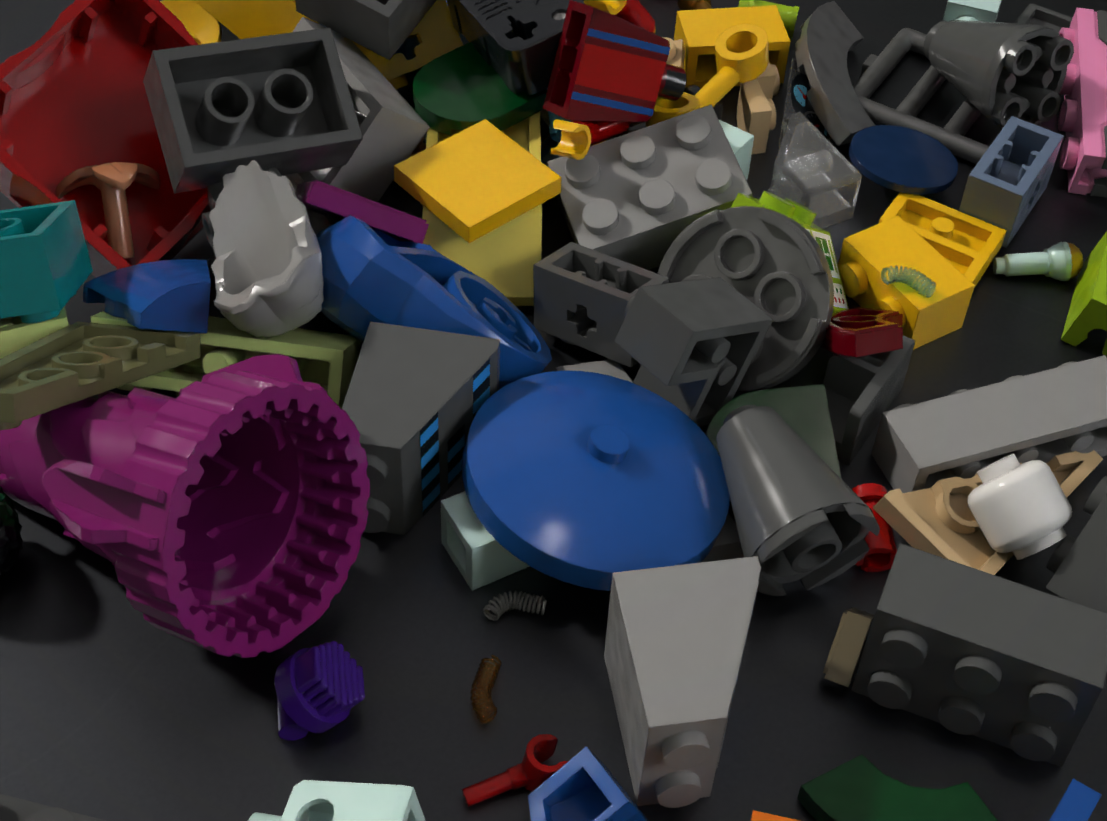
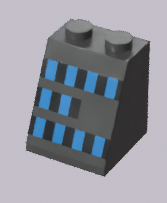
M370 321L342 409L347 412L360 433L359 442L361 447L365 449L368 460L366 472L367 477L370 479V497L367 500L368 518L364 532H386L406 535L462 475V455L471 423L483 403L499 390L500 339Z

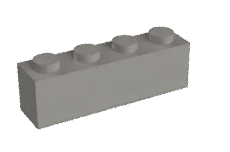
M1103 355L1080 362H1066L1057 368L1025 376H1012L1002 382L971 390H957L948 396L916 404L899 405L892 410L882 413L871 455L893 490L900 488L902 493L931 488L938 480L956 476L964 479L972 478L977 471L1012 453L1015 454L1019 463L1031 460H1041L1048 463L1055 455L1073 451L1090 453L1095 450L1101 457L1107 456V357Z

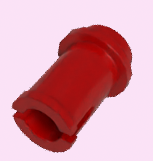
M876 483L858 485L852 488V490L872 510L880 531L878 536L869 531L864 539L870 550L855 565L857 567L861 565V570L882 572L891 569L897 549L893 528L873 507L888 492L884 486Z

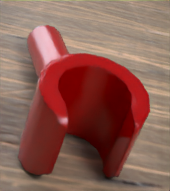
M539 734L533 737L527 744L522 763L507 768L503 773L461 789L467 806H472L511 789L517 790L525 787L533 792L568 762L562 761L552 766L540 763L546 761L554 754L558 739L550 734Z

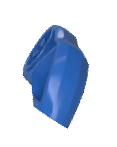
M351 215L321 230L316 235L322 252L324 301L320 313L362 343L364 342L370 321L500 339L499 389L518 379L542 373L552 361L550 349L539 331L507 297L485 279L443 256L430 245L398 241L370 227L362 219Z

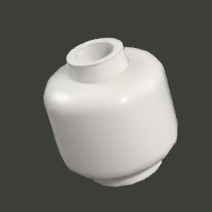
M1012 453L977 471L983 484L971 491L967 503L993 550L999 553L1013 552L1016 559L1020 560L1052 546L1067 536L1063 526L1072 517V507L1053 472L1045 462L1031 460L1020 464L1015 454Z

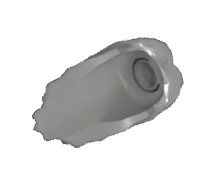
M252 160L247 166L239 165L235 172L223 176L224 188L217 198L215 208L209 214L214 231L213 250L216 257L211 265L216 284L214 305L238 330L246 331L255 337L264 336L269 338L285 334L308 323L322 310V303L324 301L322 252L310 224L306 206L296 197L292 182L287 177L278 176L273 171H263L255 160Z

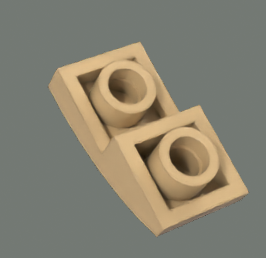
M770 62L766 70L758 78L740 84L736 115L737 128L754 135L752 154L766 152L769 130H774L776 125V110L772 98L779 93L780 77L776 65L770 64Z

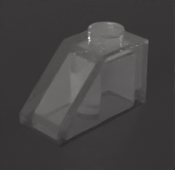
M801 112L791 114L775 159L771 186L768 192L784 200L789 198L817 213L813 224L822 229L852 219L862 175Z

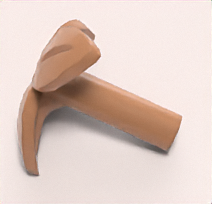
M112 162L86 166L67 175L56 187L55 194L59 199L80 186H96L101 191L105 226L108 229V245L123 258H131L135 256L126 188L132 182H136L159 190L161 183L160 175L153 168L139 163Z

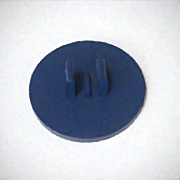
M876 125L864 128L854 135L849 147L850 160L861 174L885 188L897 191L898 194L902 192L927 195L942 192L953 184L958 172L957 160L946 146L927 134L906 127Z

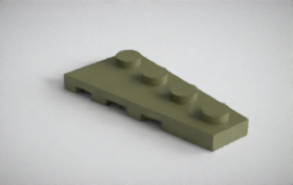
M78 321L0 359V430L16 428L22 424L23 420L199 359L200 333L148 330L132 326Z

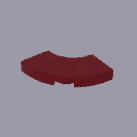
M863 307L833 313L829 327L826 329V336L822 342V347L830 352L851 357L903 349V314H899V311Z

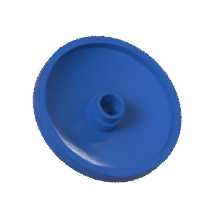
M551 371L533 374L505 385L491 395L477 411L471 423L463 450L461 467L465 492L472 509L486 530L500 545L527 565L548 576L580 587L611 591L612 573L701 563L714 546L729 510L730 496L721 458L701 428L683 411L658 394L629 381L609 375L585 371Z

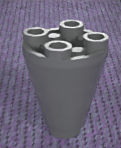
M951 20L949 22L941 21L930 29L924 41V54L930 60L931 65L990 122L1002 129L1011 116L1032 124L1038 120L1047 122L1055 116L1061 104L1059 92L1066 77L1067 65L1074 54V46L1070 40L1061 37L1056 30L1045 26Z

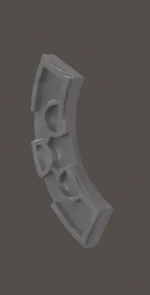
M831 1L819 6L801 25V37L795 43V55L798 72L807 76L812 87L807 92L808 100L836 145L840 146L851 143L854 135L860 130L876 125L861 105L851 84L847 69L848 51L853 50L864 38L837 3Z

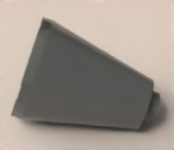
M744 405L727 415L723 426L717 434L716 440L744 558L758 556L761 566L757 590L766 595L783 596L787 594L781 584L801 580L806 590L812 589L843 574L860 561L870 550L864 538L869 531L878 536L880 531L872 510L773 408Z

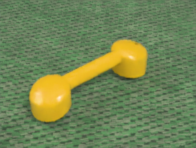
M741 24L721 33L715 42L717 74L695 95L683 92L677 101L657 97L653 115L646 122V127L711 104L714 107L737 83H746L758 78L766 70L769 63L767 32L755 24Z

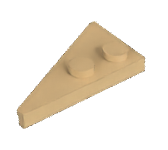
M1095 450L1090 453L1073 451L1055 455L1046 464L1050 467L1067 498L1098 466L1103 458ZM977 473L972 478L964 479L956 476L938 480L931 488L902 493L900 488L890 490L873 507L913 548L992 575H995L1014 555L1013 552L999 553L990 547L968 507L967 499L969 494L976 487L983 484Z

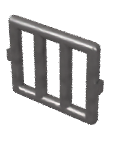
M911 28L901 29L879 56L871 54L863 63L861 77L853 85L861 105L875 125H894L917 130L941 142L954 156L977 165L989 146L964 137L981 114L967 98L944 128L916 118L946 80L932 65L896 110L869 99L909 50L925 56L924 41L927 34ZM1038 120L1034 124L1040 126L1041 121Z

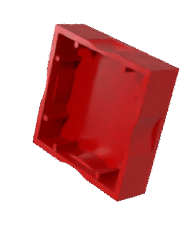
M75 0L59 14L51 28L38 41L25 50L8 57L0 64V192L18 208L75 200L93 269L91 274L95 278L137 264L172 260L204 229L202 213L210 211L207 188L174 194L143 83L152 51L198 45L183 23L159 0ZM112 162L144 164L159 173L161 182L159 190L136 182H132L126 188L135 257L123 258L108 245V229L105 226L101 191L96 186L83 185L59 199L56 197V187L67 175L86 166Z

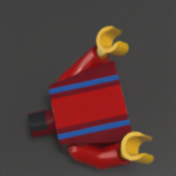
M569 0L562 28L563 32L560 37L543 109L573 121L569 122L559 119L553 121V128L561 130V140L557 147L551 148V154L581 160L588 153L590 146L625 132L631 125V122L649 121L653 115L657 97L677 101L682 96L686 87V72L682 67L666 64L670 43L667 39L655 34V19L639 0H584V3Z

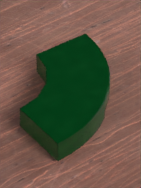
M862 754L801 785L797 797L804 808L817 821H998L968 782L944 789L911 787L884 775Z

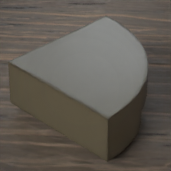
M855 607L846 609L843 612L823 673L826 674L824 679L849 687L868 637L874 614Z

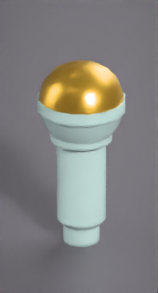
M1058 242L1050 248L1044 249L1043 252L1005 254L1003 257L993 259L994 274H1004L1006 277L1044 274L1046 277H1051L1055 280L1069 281L1075 278L1083 267V255L1080 249L1074 244L1067 242Z

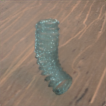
M896 265L894 268L890 266L889 268H883L881 271V278L885 284L889 285L898 281L899 283H905V285L908 284V286L916 289L917 292L919 291V294L926 295V298L931 297L935 291L936 283L932 282L931 279L920 271L912 270V267L908 269L906 266L903 270L902 265L900 269ZM887 270H888L889 280H888L887 277H886V272H887Z

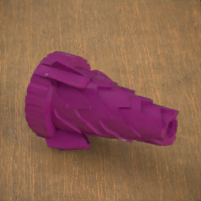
M281 354L254 356L206 374L201 382L195 381L184 389L180 388L177 398L134 387L127 396L106 391L100 393L98 399L89 397L23 420L22 424L16 428L0 430V487L2 491L22 506L57 520L65 528L63 535L78 540L84 547L112 562V565L115 566L119 583L124 584L127 590L126 598L135 610L143 612V618L149 624L170 635L227 657L233 654L241 658L256 657L262 651L271 653L280 649L315 623L330 607V602L334 595L339 593L345 584L350 566L356 561L361 547V535L366 529L368 518L367 500L370 497V479L367 477L366 472L368 460L366 451L359 442L360 433L355 423L350 419L347 412L341 409L327 395V391L320 384L302 381L297 360Z

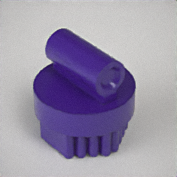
M331 641L312 648H303L279 664L275 673L278 735L284 740H299L305 737L308 731L313 733L326 732L345 720L351 708L365 699L363 668L360 665L357 666L356 660L350 658V653L344 651L342 644Z

